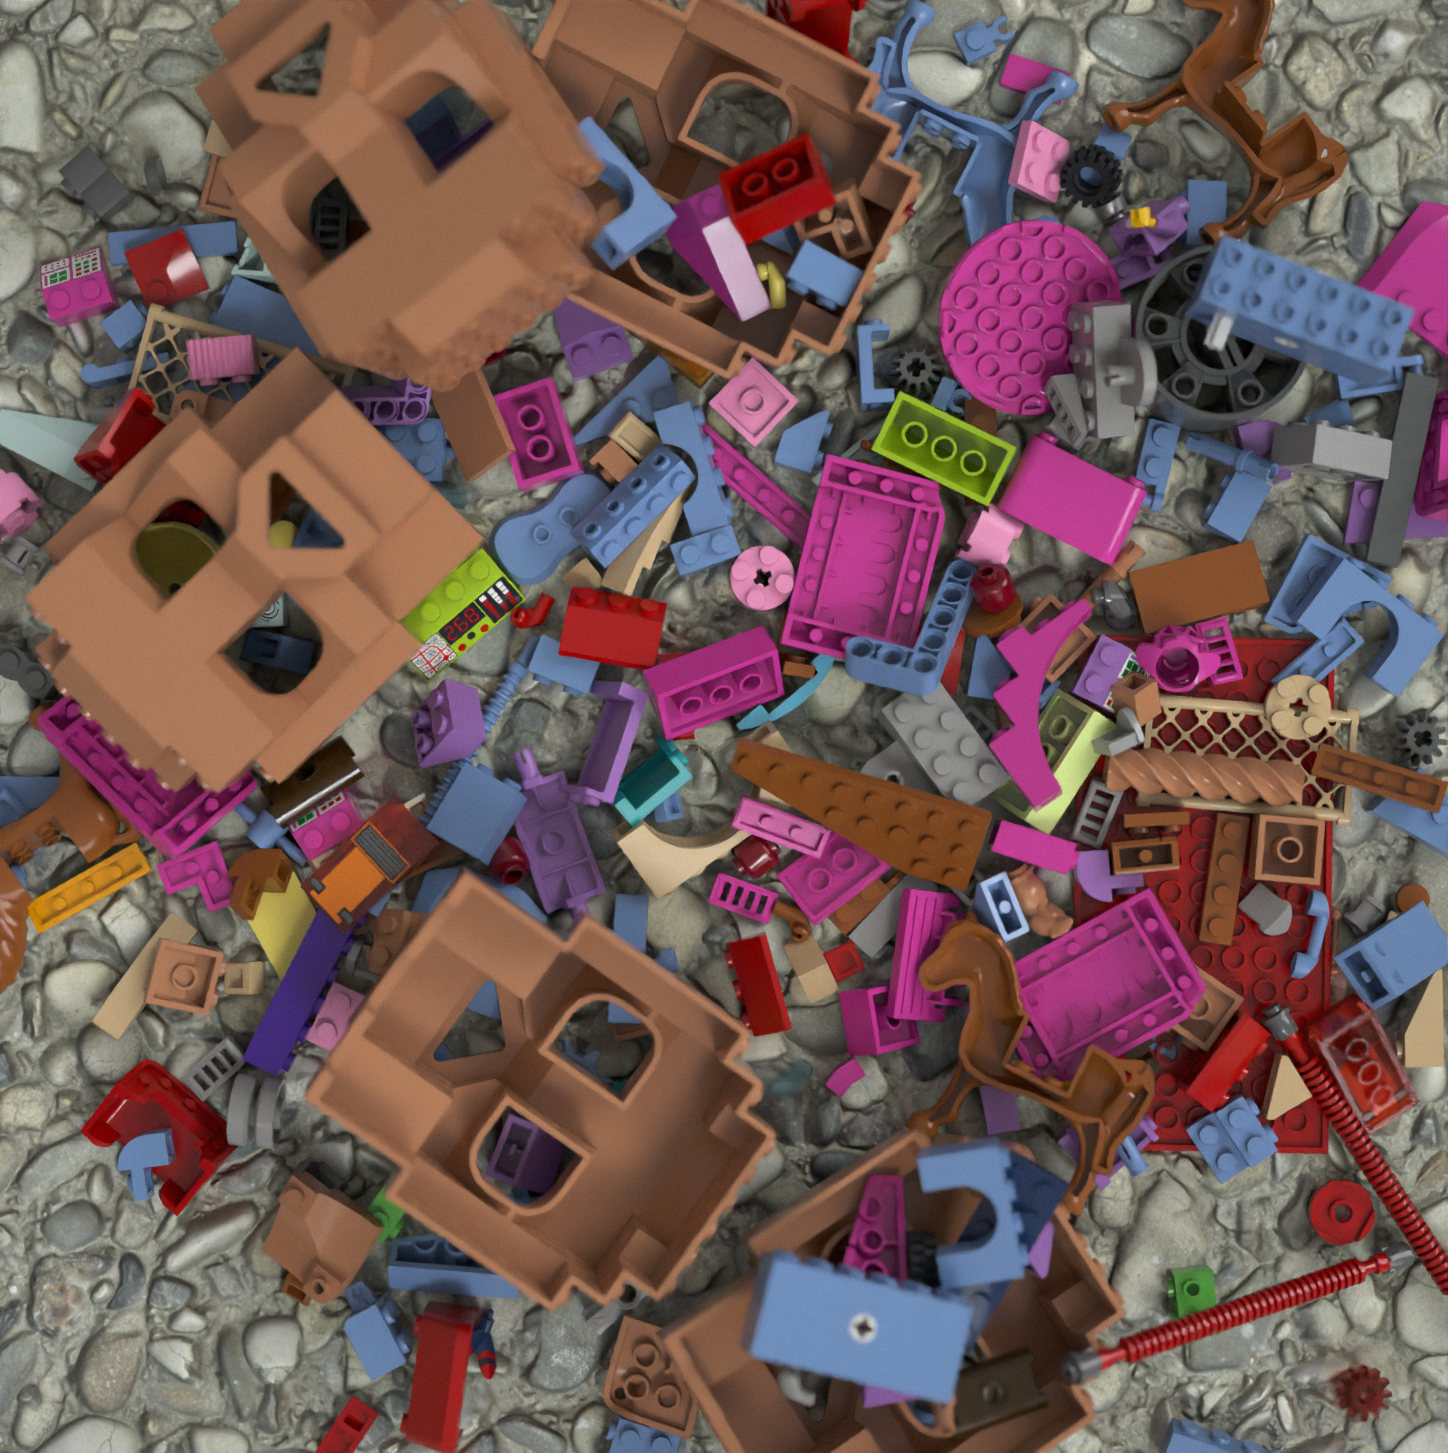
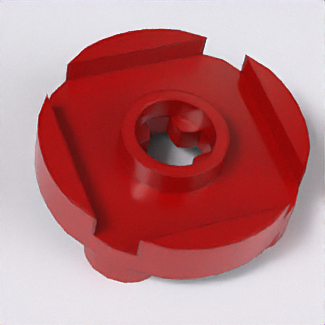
M1329 1179L1319 1186L1311 1196L1308 1206V1220L1315 1232L1327 1242L1335 1245H1346L1354 1241L1358 1242L1368 1235L1375 1221V1210L1373 1209L1369 1193L1363 1187L1350 1180ZM1343 1203L1347 1204L1346 1211L1349 1212L1347 1219L1341 1217L1339 1221L1336 1220L1334 1208L1336 1206L1340 1207Z

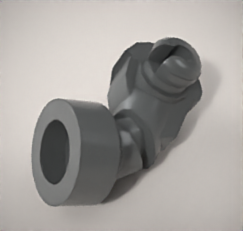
M1101 580L1100 587H1093L1091 589V602L1095 605L1101 603L1106 605L1103 616L1109 627L1115 630H1124L1133 625L1137 618L1136 606L1128 599L1119 585L1109 580Z

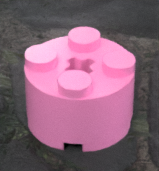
M2 469L0 470V544H4L1 538L9 535L13 540L16 533L21 535L39 517V514L36 512L37 507L39 506L43 509L44 505L17 473H5Z
M992 501L989 506L979 502L978 504L983 506L979 514L973 511L968 518L957 543L963 546L962 550H955V556L979 568L993 564L1005 566L1010 557V552L1007 549L1012 539L1017 540L1024 528V523L999 509L997 504Z
M772 546L749 548L739 555L732 566L730 576L732 593L736 600L749 610L763 613L774 611L783 606L792 594L795 583L793 565L783 552ZM758 572L771 576L768 579L767 587H764L761 583L757 585L754 583Z

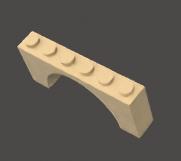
M770 720L744 737V739L793 753ZM751 784L747 797L785 811L792 807L756 784ZM626 819L610 830L617 844L657 899L674 893L681 883L690 877H696L701 874L707 865L716 859L727 856L734 846L752 835L731 827L730 821L717 830L694 837H678L662 833L648 825L643 819L635 826H632Z

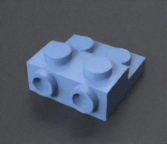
M1239 1093L1229 1098L1220 1109L1215 1108L1212 1112L1209 1111L1184 1128L1220 1184H1223L1247 1167H1254L1278 1151L1274 1145L1278 1138L1268 1124L1262 1126L1256 1116L1261 1112L1251 1097L1244 1099Z
M619 1416L618 1422L611 1421L606 1439L611 1440L608 1453H676L681 1437Z

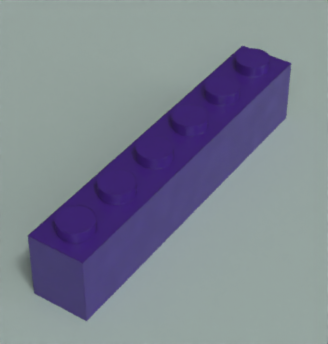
M363 899L349 912L355 919L350 925L339 915L344 909L347 910L345 906L337 913V916L342 920L338 924L320 905L242 1058L243 1060L276 1077L282 1074L283 1071L289 1072L297 1057L293 1051L298 1041L304 1043L312 1028L308 1024L312 1014L318 1015L327 997L322 995L328 984L333 986L341 971V968L337 967L342 955L347 957L356 942L352 936L357 926L362 928L370 915L366 911L370 901Z

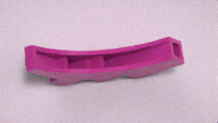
M1084 598L1077 603L1075 600L1067 603L1060 609L1059 613L1061 615L1051 622L1046 619L1039 623L1032 630L1034 634L1031 636L1023 626L1017 630L1011 628L999 637L998 640L1000 642L996 644L998 653L1015 674L1016 678L1012 680L1011 677H1008L995 687L996 692L992 695L994 702L1013 728L1009 730L1007 727H1004L991 737L993 742L989 744V748L1036 813L1063 794L1060 784L1048 766L1041 746L1038 728L1039 700L1046 674L1057 652L1070 635L1092 616V609Z

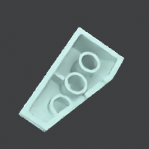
M1 409V445L95 494L104 488L103 485L74 462V457L99 424Z

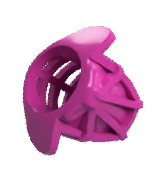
M1166 624L1154 636L1152 643H1140L1136 648L1137 661L1148 672V676L1157 680L1159 688L1172 692H1186L1193 689L1200 681L1215 673L1221 662L1218 652L1205 650L1204 639L1191 626L1186 628Z

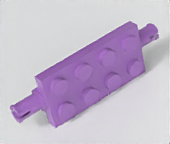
M532 748L522 750L526 764L521 752H516L512 754V757L522 779V782H520L522 788L519 792L528 800L514 821V826L529 858L530 870L545 912L549 913L564 907L565 910H569L572 921L581 909L591 915L586 903L589 902L588 898L607 892L576 803L567 800L568 794L558 790L560 784L569 785L565 773L560 771L544 777V774L540 775Z

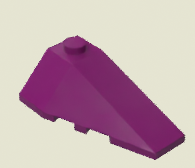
M717 184L671 207L677 218L665 233L670 245L710 286L730 310L743 322L771 309L772 306L745 243L731 222L719 185Z

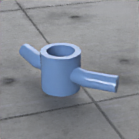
M241 802L233 809L250 824L245 835L262 849H273L276 845L300 865H304L308 859L302 849L284 836L289 826L282 829L269 809L264 808L258 815L244 802Z

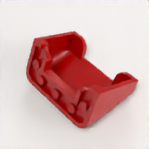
M766 0V17L859 65L858 60L855 57L852 58L848 51L852 9L855 12L862 11L868 0Z
M136 387L129 389L75 455L74 462L104 487L167 426L152 414L155 410L152 396L148 392ZM193 499L178 500L166 507L151 523L176 521L199 528L208 511Z
M145 1059L116 1083L80 1132L96 1146L110 1147L117 1141L125 1147L128 1142L143 1132L172 1127L176 1159L169 1165L151 1168L152 1172L164 1182L158 1191L162 1204L178 1216L238 1146L229 1145L227 1141V1122L206 1103L202 1102L198 1096L161 1064Z

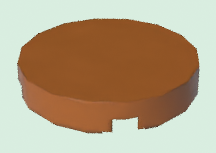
M1016 592V598L1006 610L994 613L979 608L973 597L962 626L965 632L973 637L981 638L980 635L987 634L989 638L998 637L1007 630L1014 628L1020 622V614L1024 610L1022 600Z

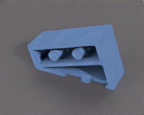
M1410 768V769H1409V770H1411V771H1415V772H1418V773H1421V774L1426 775L1425 772H1424L1421 768ZM1381 796L1364 810L1369 815L1382 820L1392 828L1405 833L1448 859V798L1444 796L1439 814Z

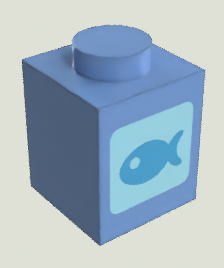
M130 300L100 322V324L117 347L126 354L141 343L149 311L143 304L138 307Z

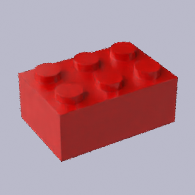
M808 132L718 174L731 222L746 245L837 204L823 158Z

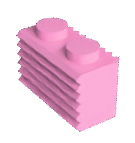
M256 335L187 340L190 380H200V386L220 384L219 378L232 377V383L252 381L251 375L260 374Z

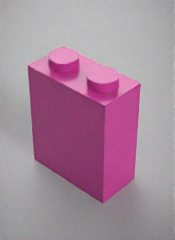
M995 820L986 848L987 851L1067 875L1069 869H1075L1079 857V852L1075 851L1076 843L1004 820Z

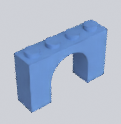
M588 117L580 122L579 126L607 167L599 173L598 179L606 183L616 193L622 208V215L603 227L591 246L609 267L614 270L665 234L677 218V215L672 211L669 204L650 186L646 178L627 160V157L612 143L605 132Z
M1335 556L1290 615L1289 619L1313 637L1323 640L1340 616L1350 606L1363 601H1374L1384 610L1388 618L1389 634L1384 647L1363 675L1387 693L1398 697L1445 634L1436 628L1439 623L1426 613H1422L1420 616L1412 610L1414 604L1401 594L1395 597L1387 591L1389 585L1376 575L1370 578L1363 573L1364 566L1351 556H1348L1346 559Z
M999 1137L919 1149L917 1161L923 1192L957 1186L976 1188L991 1199L998 1215L995 1226L984 1237L969 1242L938 1246L937 1262L942 1288L949 1289L1024 1277V1265H1029V1256L1026 1244L1020 1245L1018 1233L1023 1232L1020 1212L1013 1211L1012 1200H1017L1014 1180H1007L1005 1168L1010 1167L1007 1146L1001 1147Z

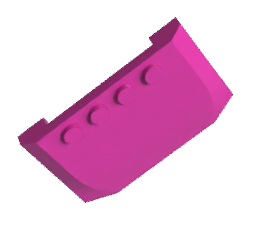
M1422 201L1356 286L1414 308L1415 311L1408 330L1447 360L1448 206Z
M827 454L780 644L845 660L846 643L857 636L868 637L908 648L914 645L945 521V513L938 492V482Z
M72 695L63 697L38 717L37 724L46 739L160 853L174 860L251 795L258 786L256 779L253 780L251 771H249L236 784L218 793L213 789L210 792L207 791L196 778L181 790L175 792L171 788L168 791L155 779L157 773L152 768L145 770L143 767L137 769L125 757L128 752L119 743L113 745L105 738L101 732L104 728L95 719L93 721L88 720L78 710L80 703Z
M1150 887L1015 962L1021 988L1020 999L1024 1003L1023 1010L1031 1015L1016 1048L1024 1062L1035 1067L1032 1072L1033 1074L1043 1079L1046 1074H1049L1061 1081H1073L1090 1045L1102 1049L1115 1058L1187 1019L1208 987Z

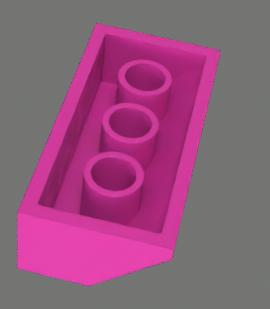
M763 626L643 671L646 689L649 693L648 697L666 741L785 695L778 650Z

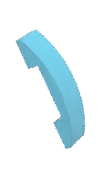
M822 654L818 655L809 663L816 666L815 672L817 674L814 676V679L806 682L769 714L760 704L737 723L736 727L740 731L757 728L768 720L772 723L792 712L818 688L830 670L835 658Z

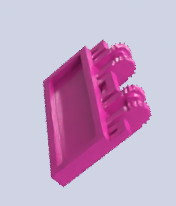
M903 888L886 1017L944 1023L946 1009L935 1008V1004L963 1007L964 999L956 996L944 997L945 989L939 992L926 991L921 985L918 974L921 964L939 947L940 939L947 924L956 919H965L967 914L948 912V907L960 908L961 899L956 894ZM954 985L952 987L961 988L966 987V985Z

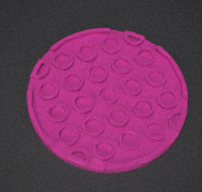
M1044 220L1017 221L993 229L980 237L961 255L953 266L944 284L938 307L937 325L940 347L955 379L975 399L999 411L1019 415H1040L1053 411L1045 394L1044 386L1051 376L1074 374L1073 363H1071L1069 358L1070 344H1073L1072 331L1068 327V313L1071 311V303L1102 300L1124 303L1118 284L1119 279L1113 265L1105 253L1090 238L1069 226Z

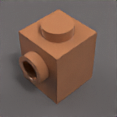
M1131 671L1111 685L1116 718L1119 709L1129 706L1140 726H1143L1161 713L1156 679Z

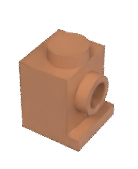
M613 439L589 460L590 465L594 469L599 465L602 467L599 474L611 486L615 482L619 485L638 466Z

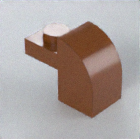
M255 849L245 853L233 863L227 873L228 878L235 884L230 893L228 905L242 920L254 921L262 893H286L295 865L282 849Z

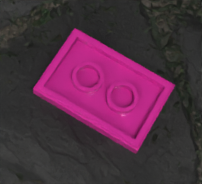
M832 831L820 859L802 854L776 874V877L813 926L816 927L886 873L891 867L885 861Z

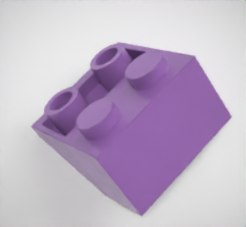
M444 679L436 689L431 691L429 697L421 706L414 710L411 716V726L413 727L415 750L420 767L426 768L469 757L486 739L477 688Z
M512 1110L508 1115L485 1175L515 1187L546 1194L550 1190L567 1145L521 1113Z

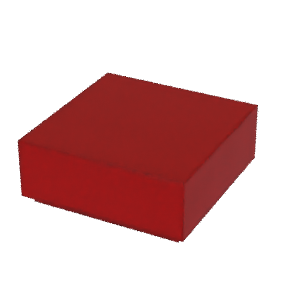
M852 940L822 953L837 983L866 969Z

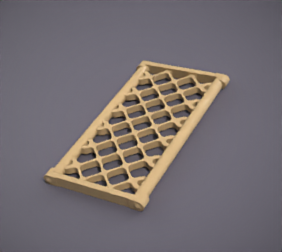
M152 303L148 309L147 322L128 390L135 387L138 389L141 382L153 398L155 410L152 414L165 425H168L169 414L160 412L157 400L169 391H172L176 397L178 394L177 388L190 380L189 365L186 362L187 351L184 353L180 351L175 342V336L182 329L195 332L194 337L196 340L203 339L201 335L207 336L205 338L207 339L246 334L164 310V306ZM156 321L163 323L166 332L165 337L155 343H151ZM257 338L259 368H263L268 375L270 373L267 368L268 363L275 357L284 359L293 348ZM166 340H170L177 352V356L163 364L155 352V347ZM148 351H150L157 362V367L143 375ZM305 352L323 372L331 373L327 376L331 381L339 375L344 377L342 386H351L357 372V367L353 369ZM263 353L268 354L269 356L264 357ZM181 360L188 372V376L174 384L170 380L166 368L172 363ZM161 371L168 382V387L154 395L147 385L146 379L152 374ZM219 378L220 384L218 387L207 393L202 391L197 380H191L199 393L211 395L222 389L230 402L239 403L232 399L228 391V386L232 383V379L224 382L222 378ZM245 382L248 389L251 391L253 388L250 382ZM191 401L187 404H184L183 408L185 409L187 406L190 407L191 405H193V402Z
M1159 692L1160 705L1166 719L1155 729H1152L1153 719L1144 725L1143 734L1145 742L1142 743V749L1150 748L1151 737H1154L1166 753H1171L1172 749L1179 742L1186 740L1195 750L1196 755L1203 756L1204 752L1211 745L1218 743L1227 753V757L1235 759L1236 755L1243 748L1251 746L1259 756V759L1267 762L1269 757L1281 748L1290 757L1292 763L1300 764V767L1306 772L1303 788L1310 783L1320 793L1321 797L1315 806H1305L1302 804L1300 806L1296 801H1294L1295 805L1288 803L1284 806H1273L1264 799L1263 802L1256 800L1245 804L1238 802L1232 796L1231 799L1224 797L1213 801L1204 798L1200 794L1199 796L1192 794L1188 797L1180 798L1173 796L1168 791L1167 793H1161L1160 791L1156 794L1147 795L1137 790V797L1135 799L1137 807L1149 808L1151 804L1336 821V825H1350L1352 787L1337 783L1329 792H1323L1315 782L1317 776L1309 775L1301 766V760L1311 751L1317 754L1319 744L1328 737H1332L1340 749L1355 753L1360 717L1359 709L1346 708L1345 711L1331 709L1328 722H1333L1334 725L1331 726L1327 722L1324 726L1326 730L1325 736L1316 743H1312L1308 738L1304 739L1309 746L1308 750L1300 757L1295 758L1286 748V743L1290 739L1280 740L1271 730L1269 721L1264 718V703L1166 695ZM1289 706V709L1294 710V716L1299 717L1300 712H1305L1306 707ZM1168 708H1175L1173 711L1168 710ZM1180 709L1194 710V714L1198 719L1197 724L1187 732L1183 731L1175 721V716L1180 712ZM1213 712L1226 713V717L1230 722L1229 727L1219 735L1215 734L1207 724V719ZM1245 715L1258 716V720L1262 725L1261 730L1251 738L1239 727V723ZM1168 722L1172 723L1180 732V738L1171 746H1166L1157 735L1158 730ZM1341 723L1348 724L1347 746H1344L1335 735ZM1200 725H1203L1212 735V741L1203 749H1198L1189 737L1190 733ZM1232 728H1235L1244 738V744L1234 752H1231L1222 742V736ZM1264 731H1267L1277 743L1276 747L1266 755H1263L1254 745L1255 738ZM1343 786L1342 808H1334L1330 795Z

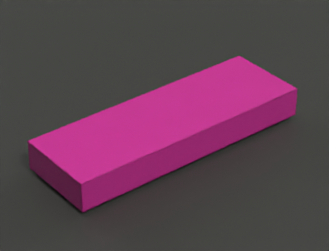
M742 794L730 821V826L818 859H820L832 831L823 824Z

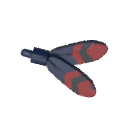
M492 1309L488 1310L486 1316H482L478 1329L473 1331L470 1356L477 1350L480 1371L489 1380L493 1378L497 1368L495 1347L491 1335V1329L495 1321L492 1318L494 1314Z

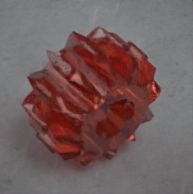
M1365 1364L1360 1365L1358 1373L1352 1367H1348L1347 1370L1350 1377L1346 1379L1344 1376H1339L1338 1380L1344 1387L1335 1389V1393L1342 1397L1338 1402L1339 1407L1347 1409V1415L1350 1418L1359 1415V1419L1362 1422L1368 1420L1369 1413L1375 1419H1379L1380 1413L1377 1409L1379 1407L1384 1410L1389 1409V1405L1383 1401V1399L1392 1397V1392L1385 1389L1390 1383L1386 1377H1380L1381 1371L1377 1368L1369 1371ZM1365 1387L1367 1389L1365 1391L1367 1396L1362 1399L1360 1397L1362 1395L1361 1389Z

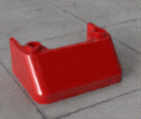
M429 1301L423 1311V1315L416 1316L414 1335H419L409 1413H403L400 1433H406V1441L439 1453H456L464 1429L459 1428L473 1327L480 1314V1307Z

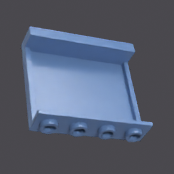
M234 275L232 282L227 281L221 293V298L224 300L219 311L214 310L208 323L246 335H256L257 338L293 349L298 347L304 352L322 357L286 297L237 275ZM263 353L264 357L269 356L268 354ZM275 357L267 365L269 372L283 359ZM260 368V374L251 375L252 381H250L252 388L267 376L263 368ZM186 371V373L184 374L183 379L187 378V376H188V372H187V371ZM232 377L222 378L224 382L232 379ZM189 380L182 384L184 386L183 391L192 390L198 392L193 381ZM245 382L231 383L228 386V391L235 402L241 401L250 392ZM218 385L200 387L204 393H207L218 387ZM222 389L210 395L229 401Z

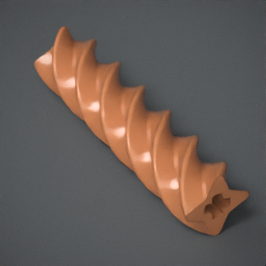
M1129 748L1114 756L1105 755L1102 781L1105 780L1106 789L1114 792L1124 791L1133 786L1139 792L1147 795L1156 794L1165 789L1173 796L1183 798L1197 791L1204 798L1213 801L1220 800L1229 794L1238 802L1245 804L1252 803L1262 797L1273 806H1284L1292 800L1301 806L1306 772L1300 767V764L1296 765L1286 760L1263 762L1253 757L1231 759L1221 754L1198 756L1188 751L1166 753L1156 748H1144L1137 751Z

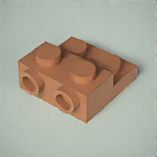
M1052 593L1046 598L1039 595L1027 607L1031 613L1023 621L1020 620L1014 628L1017 630L1023 626L1031 636L1034 634L1032 630L1039 623L1046 619L1051 622L1061 615L1059 611L1064 605ZM1084 624L1078 627L1057 652L1045 679L1050 684H1053L1097 636Z
M382 908L378 917L374 916L370 924L374 939L373 946L366 953V963L369 966V972L380 975L423 915L428 917L430 913Z
M159 938L143 1001L149 1004L208 1016L210 1008H215L218 1000L219 991L215 989L218 976L222 977L226 969L227 959L223 958L224 952L220 949L193 943L187 944Z
M1196 966L1208 988L1187 1019L1165 1031L1170 1033L1173 1028L1183 1035L1180 1041L1195 1052L1200 1047L1207 1052L1244 998Z

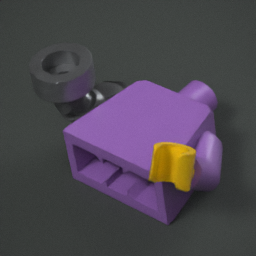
M1120 191L1115 192L1105 205L1102 206L1100 203L1098 208H1093L1098 219L1105 220L1111 225L1108 230L1122 256L1158 255L1187 230L1188 224L1183 215L1190 211L1188 201L1179 195L1173 200L1149 201L1137 209H1131L1127 213L1124 212L1127 203Z

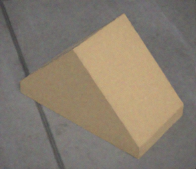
M812 932L804 942L792 941L783 945L810 1004L839 991Z
M1276 1052L1260 1114L1270 1120L1276 1119L1312 1097L1289 1057Z

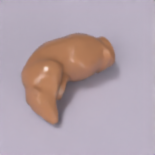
M1022 863L1007 872L1008 879L1025 920L1030 924V928L1041 936L1057 938L1065 935L1071 928L1073 919L1070 916H1066L1064 911L1054 903H1048L1049 898L1047 897L1045 885L1033 873L1034 865L1028 867L1026 863Z

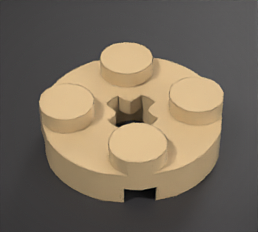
M1288 676L1278 681L1269 689L1264 701L1266 719L1275 729L1276 733L1287 739L1301 740L1317 735L1327 724L1331 714V701L1328 690L1324 685H1321L1317 680L1309 676ZM1297 698L1301 699L1302 704L1306 706L1305 712H1300L1299 717L1294 716V710L1289 709L1290 703H1295Z

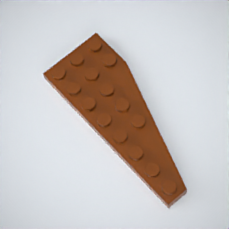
M741 737L739 738L731 770L901 872L966 891L991 821V811Z

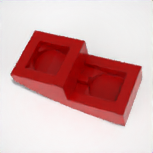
M352 1396L315 1452L353 1453L379 1413Z

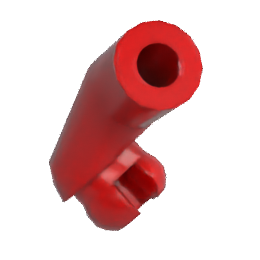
M541 593L534 607L514 609L511 612L510 620L515 627L520 629L540 626L545 621L555 599L545 593Z

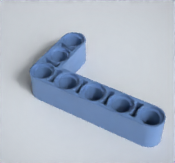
M963 559L955 560L949 564L914 649L863 636L853 637L846 643L845 648L846 673L856 680L914 695L926 696L932 694L939 684L974 595L970 588V581L976 572L975 565Z

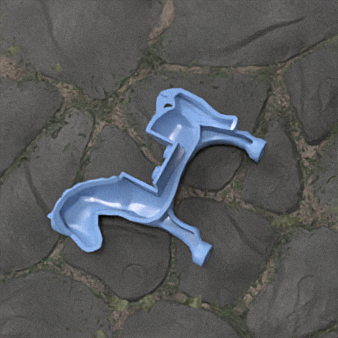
M908 0L902 17L893 28L892 39L879 37L876 40L874 58L867 69L880 75L877 85L882 88L874 104L869 109L901 125L897 132L902 135L901 141L894 154L889 156V158L895 161L899 160L918 123L923 125L921 129L927 134L937 138L941 134L951 139L950 144L953 147L967 152L968 148L974 151L953 191L960 198L965 239L969 248L980 237L993 229L1013 223V194L1016 187L1010 185L1008 179L1022 121L1032 120L1037 123L1052 103L1071 98L1079 84L1061 72L1050 71L1045 84L1029 89L1025 94L1024 102L1018 114L1012 121L1004 125L959 113L942 106L921 94L913 84L908 71L909 51L915 36L921 28L932 23L937 13L933 8L921 1ZM1043 215L1033 219L1059 223V220L1054 216Z

